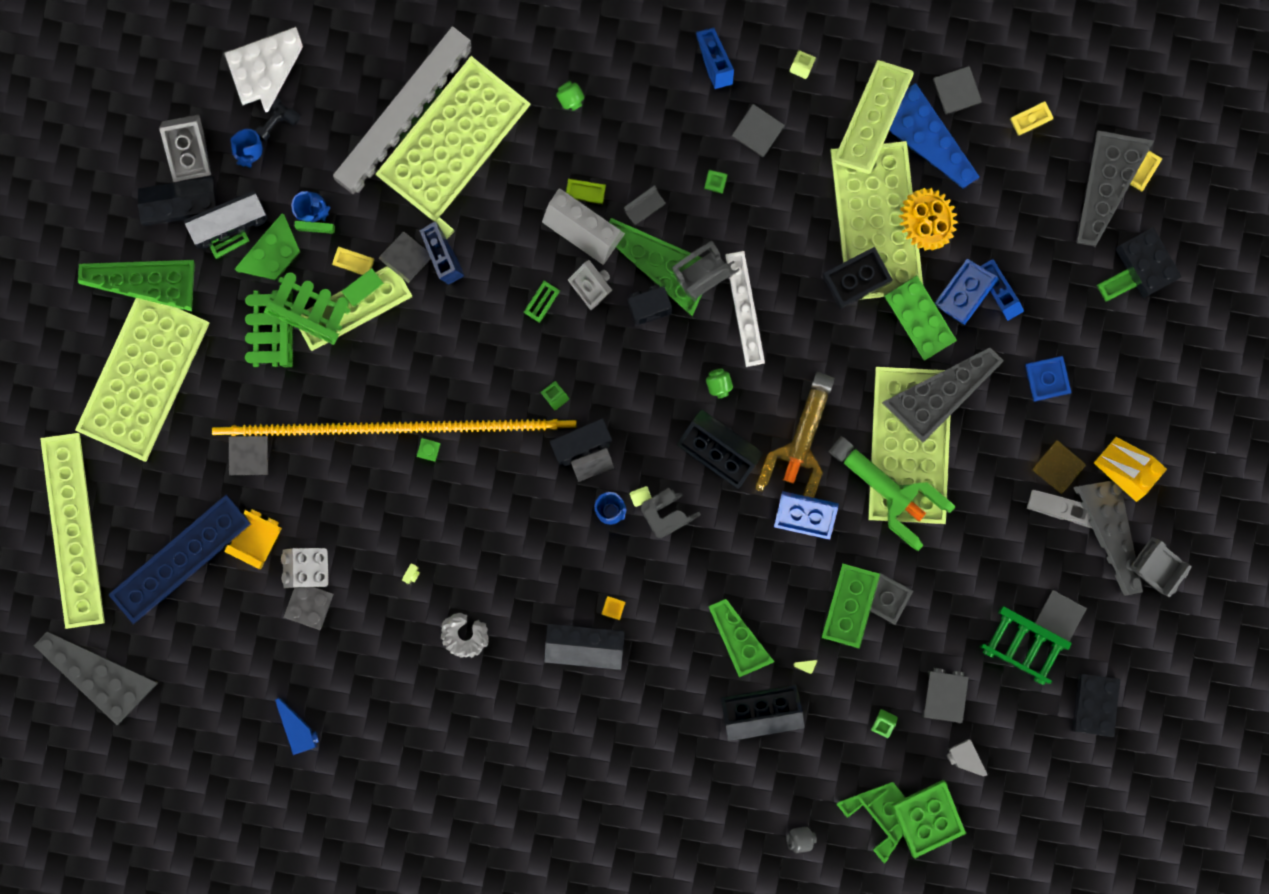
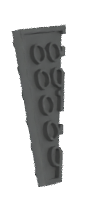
M1097 131L1077 243L1090 246L1097 245L1152 146L1153 140Z
M988 348L883 401L882 404L924 443L1004 360L991 348Z
M1113 480L1073 487L1076 494L1079 493L1081 496L1083 509L1088 511L1090 516L1089 522L1101 548H1105L1108 554L1106 557L1108 563H1112L1116 571L1115 577L1123 595L1127 596L1143 592L1140 576L1130 569L1136 556L1122 489Z
M46 632L34 645L116 725H119L158 684L156 681L148 679L50 632Z

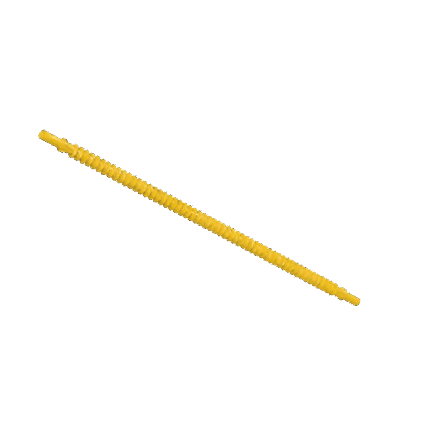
M517 419L515 422L512 420L510 422H507V420H504V422H501V420L499 422H496V420H493V422H490V420L487 422L484 420L482 422H479V420L473 422L471 420L470 423L467 420L465 423L462 420L460 423H457V421H454V423H451V421L449 423H446V421H443V423H440V421L437 423L434 421L432 423H429V421L423 423L421 421L420 424L417 421L415 424L412 421L410 424H407L406 421L404 424H401V422L399 424H396V422H393V424H390V422L387 424L384 422L382 424L371 422L370 425L367 422L365 425L362 422L360 425H357L356 422L354 425H351V423L349 425H346V423H343V425H340V423L337 425L334 423L332 425L321 423L320 426L318 423L315 426L310 423V426H307L306 423L304 426L301 424L298 426L296 424H293V426H290V424L287 426L284 424L282 426H279V424L268 426L266 424L264 427L262 424L259 427L255 424L254 427L251 425L248 427L246 425H243V427L236 425L231 427H212V435L236 436L243 434V436H246V434H249L251 436L254 434L257 436V434H260L262 436L265 434L268 436V434H271L273 436L277 434L279 436L280 433L283 436L285 433H288V435L291 433L293 435H296V433H299V435L302 433L305 435L307 433H310V435L313 433L316 435L318 433H321V435L327 433L329 435L330 432L333 435L335 432H338V434L341 432L343 434H346V432H349V434L352 432L355 434L357 432H360V434L363 432L366 434L368 432H371V434L377 432L379 434L380 431L383 434L387 431L389 434L391 431L393 433H396V431H399V433L402 431L405 433L407 431H410V433L413 431L416 433L418 431H421V433L427 431L429 433L430 430L433 433L435 430L440 433V430H443L445 433L446 430H449V432L452 430L455 432L457 430H460V432L463 430L466 432L468 430H471V432L477 430L479 432L480 429L483 432L485 429L490 432V429H493L495 432L496 429H499V431L502 429L505 431L507 429H510V431L513 429L516 431L518 429H521V431L532 429L534 431L536 428L538 431L541 428L545 431L546 428L557 430V428H577L576 420L557 421V419L550 421L545 419L543 421H540V419L538 421L534 419L532 421H529V419L523 421L521 419L520 422Z

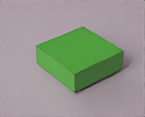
M709 170L704 189L723 194L728 174Z

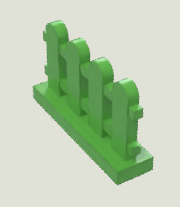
M287 273L284 278L280 277L278 281L281 283L276 295L272 294L270 300L273 303L268 302L264 313L334 345L339 336L336 331L340 332L342 326L339 324L344 313L348 315L350 311L347 308L349 304L347 298L341 297L336 303L330 300L331 292L328 289L321 290L319 295L312 292L314 285L311 281H305L302 286L295 284L296 276L293 273ZM291 289L299 292L294 303L286 301ZM309 297L316 300L311 312L304 309ZM327 305L334 308L329 320L322 317ZM320 322V323H322V324H324V325H326V326L323 327V326L319 325L318 323Z
M272 290V294L276 295L278 290ZM254 291L253 295H248L245 298L246 304L254 307L253 314H248L245 317V322L253 326V333H248L245 336V341L253 345V352H247L245 355L246 362L253 364V367H259V363H272V367H278V363L283 367H293V326L266 313H260V306H267L269 301L273 303L270 300L272 294H260V291ZM293 291L290 292L286 301L293 303ZM259 325H272V332H259ZM259 344H272V351H259Z

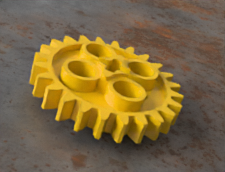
M923 188L908 195V199L903 201L905 206L900 208L904 214L899 215V218H902L904 221L899 223V225L905 226L902 233H908L906 240L912 238L911 245L917 244L918 249L924 247L925 251L929 249L932 251L948 244V239L954 237L951 232L957 230L953 225L958 223L956 220H953V217L957 216L956 213H952L955 207H949L948 205L951 200L945 201V194L939 196V190L933 192L932 188L927 190Z

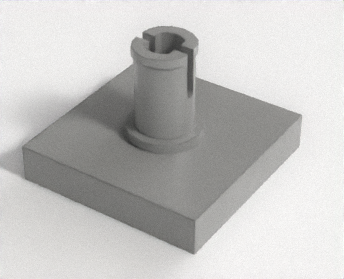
M590 260L583 263L568 279L590 310L595 308L612 291L606 282L610 278L606 270L598 272Z

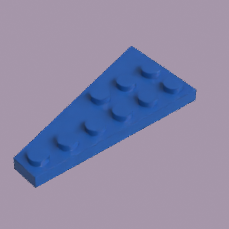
M915 83L907 88L889 131L901 142L907 141L909 148L928 160L930 164L941 170L960 187L965 188L977 180L979 175L917 84Z

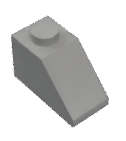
M970 739L948 749L949 754H947L951 765L955 764L956 767L981 776L987 775Z

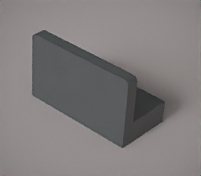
M653 186L625 206L624 212L634 226H636L666 203L657 192V188Z

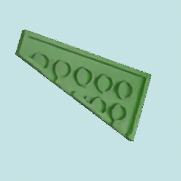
M610 218L609 223L625 233L616 248L655 284L660 285V287L665 286L667 294L693 316L702 295L694 302L686 295L672 270L673 266L691 253ZM697 256L680 267V272L700 260L701 257Z
M194 260L79 264L78 282L82 285L192 311L195 263Z

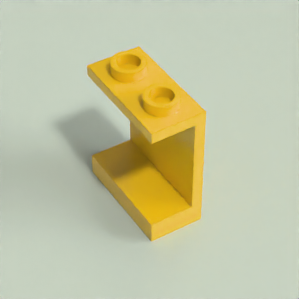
M253 509L250 512L245 510L244 514L252 525L237 536L230 545H227L224 552L258 569H262L282 528L278 527L279 522L271 518L265 520L261 518V513Z

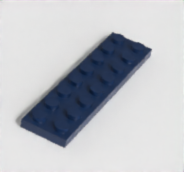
M225 495L114 589L109 596L128 619L135 624L252 525L251 522L230 497Z

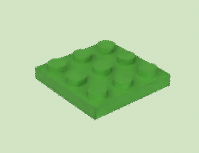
M943 780L892 804L909 850L914 858L966 834L946 782Z

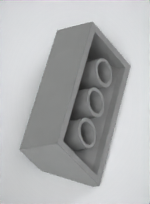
M560 188L549 202L542 223L603 265L625 234Z

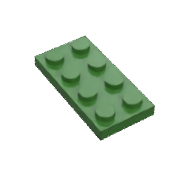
M917 275L884 295L924 361L957 341Z
M842 564L822 638L860 649L880 578L879 573Z

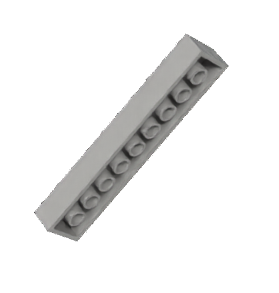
M453 26L333 174L336 182L351 194L361 191L365 185L364 180L367 177L371 178L377 170L376 165L379 162L383 163L389 155L388 150L391 147L395 148L400 142L401 133L404 132L406 134L412 127L411 121L413 118L416 117L418 119L424 112L423 106L425 103L430 104L436 97L435 91L437 88L442 89L448 82V75L450 73L454 74L459 68L460 60L462 58L465 60L471 53V40Z

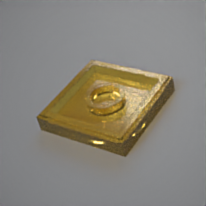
M1056 440L1032 470L1056 491L1063 494L1086 464Z

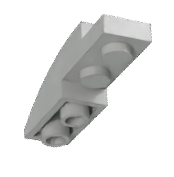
M1036 490L1031 491L1027 509L1092 528L1089 522L1090 516L1088 511L1083 509L1081 502Z

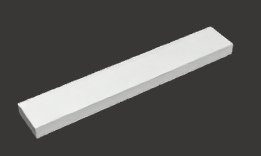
M741 251L725 254L727 264L735 261L731 265V269L737 270L739 268V271L730 278V284L746 367L765 364L745 253Z

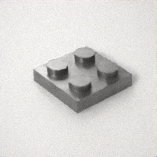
M296 587L293 590L284 618L321 630L334 594L315 587Z

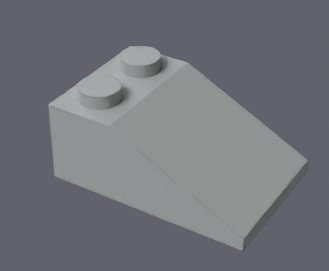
M194 115L163 121L159 129L173 182L211 175L200 116Z

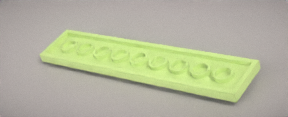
M80 433L40 438L65 629L103 624L105 620Z

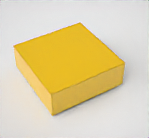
M607 596L602 615L620 620L626 602Z

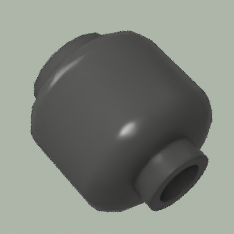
M807 826L791 829L786 837L788 848L797 854L811 851L817 842L815 832H812Z

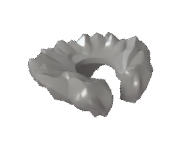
M463 613L453 614L451 617L446 618L441 626L443 645H446V649L450 650V654L460 658L469 656L472 658L474 655H479L482 649L488 645V629L486 624L479 620L474 621L472 638L463 641L458 636V630L467 623V615Z

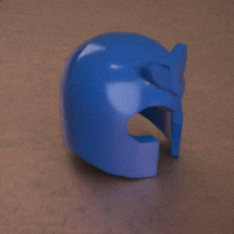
M243 129L232 136L230 140L231 148L235 159L238 160L237 165L251 168V163L257 161L263 151L259 135L252 129Z
M301 191L296 194L291 204L292 213L295 217L305 222L325 221L331 208L326 206L325 200L320 194L309 191Z
M606 492L597 498L594 507L596 516L601 522L612 525L625 519L627 509L620 495L614 492Z

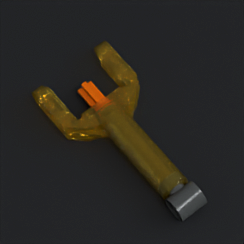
M816 372L811 388L814 389H810L792 443L767 454L755 490L763 492L769 482L778 456L781 460L789 462L783 479L786 482L794 484L800 466L806 469L812 468L803 496L814 498L823 472L814 458L810 447L828 398L826 393H830L835 380L834 377Z

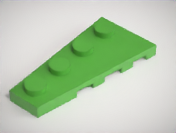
M727 599L709 606V610L739 677L774 663V660Z

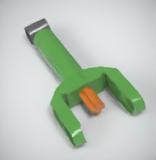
M841 436L829 450L830 454L840 462L844 460V464L887 500L888 527L913 549L919 551L923 547L919 538L895 517H899L905 510L920 522L926 512L912 501L919 493L917 491H920L941 510H945L948 513H951L955 506L928 482L898 485L857 449L853 450L854 446Z

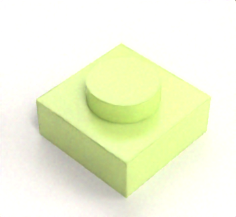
M411 563L402 581L408 584L411 581L415 582L420 574L417 571L419 567Z

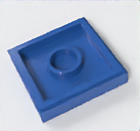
M1063 356L1025 364L1033 402L1072 393Z

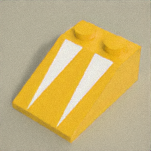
M1117 437L1114 438L1094 462L1098 468L1136 502L1148 493L1167 470L1152 455Z

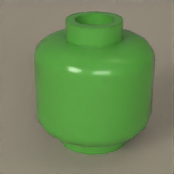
M571 81L560 86L556 95L564 109L571 108L573 111L582 106L581 102L585 97L579 85L571 83Z
M723 369L709 372V376L706 378L709 393L718 398L727 397L729 395L728 392L733 389L729 372Z

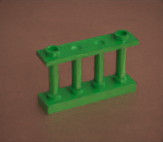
M1002 606L998 614L1002 615L1000 618L1002 621L989 645L981 644L980 648L984 649L982 653L991 658L995 655L1034 676V681L1041 685L1045 683L1051 684L1052 680L1046 678L1059 652L1063 649L1069 650L1072 643ZM1013 621L1019 625V630L1007 653L1004 655L995 649L1008 624H1011ZM1031 631L1036 634V639L1023 664H1020L1012 658L1025 633ZM1048 640L1053 643V648L1040 673H1037L1029 667L1041 644Z

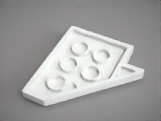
M296 27L225 53L243 105L261 99L265 112L269 111L303 48Z

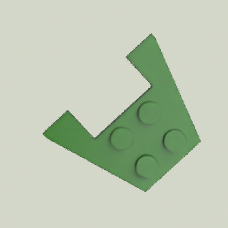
M893 782L836 803L847 818L860 807L864 806L888 836L873 848V851L883 863L887 862L903 835L892 804L906 798Z

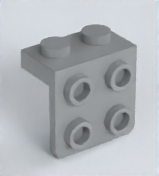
M298 548L283 550L281 555V562L283 564L281 579L284 588L326 587L328 585L327 549Z

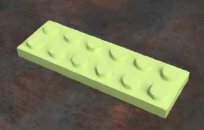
M877 61L834 158L835 163L868 174L871 173L914 73L912 70Z
M388 266L375 272L384 284L355 307L349 302L347 307L350 309L349 314L344 313L339 324L342 326L340 332L336 331V333L341 336L413 297L403 278ZM340 291L331 296L330 300L337 303L339 298L345 296ZM327 305L322 317L329 320L334 308ZM320 322L318 323L319 325H321V326H323V327L326 326V325H324V324H322V323H320ZM300 329L311 351L328 343Z

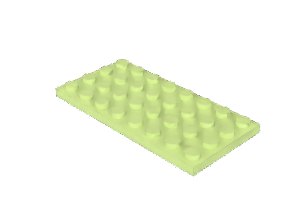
M471 56L377 171L376 176L435 222L531 104Z
M907 141L883 144L870 174L835 163L834 158L838 149H831L843 263L875 247L893 280L887 286L862 299L884 297L885 294L916 275L923 284L920 253L917 244L911 245L912 238L906 240L908 233H902L905 226L899 225V223L904 222L902 218H899V215L904 214L900 210L901 207L905 206L903 201L908 199V195L913 194Z
M136 298L75 430L146 462L210 322L176 307Z
M875 367L871 462L898 485L928 482L947 498L950 416L922 443L882 404L883 401L945 370ZM870 486L868 520L888 521L887 500ZM917 491L919 493L912 500L926 512L920 522L905 510L899 517H895L899 522L946 524V511L941 510L920 491Z

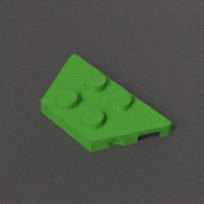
M283 213L235 268L237 272L276 281L300 253V249Z

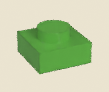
M422 438L417 457L436 462L441 443Z

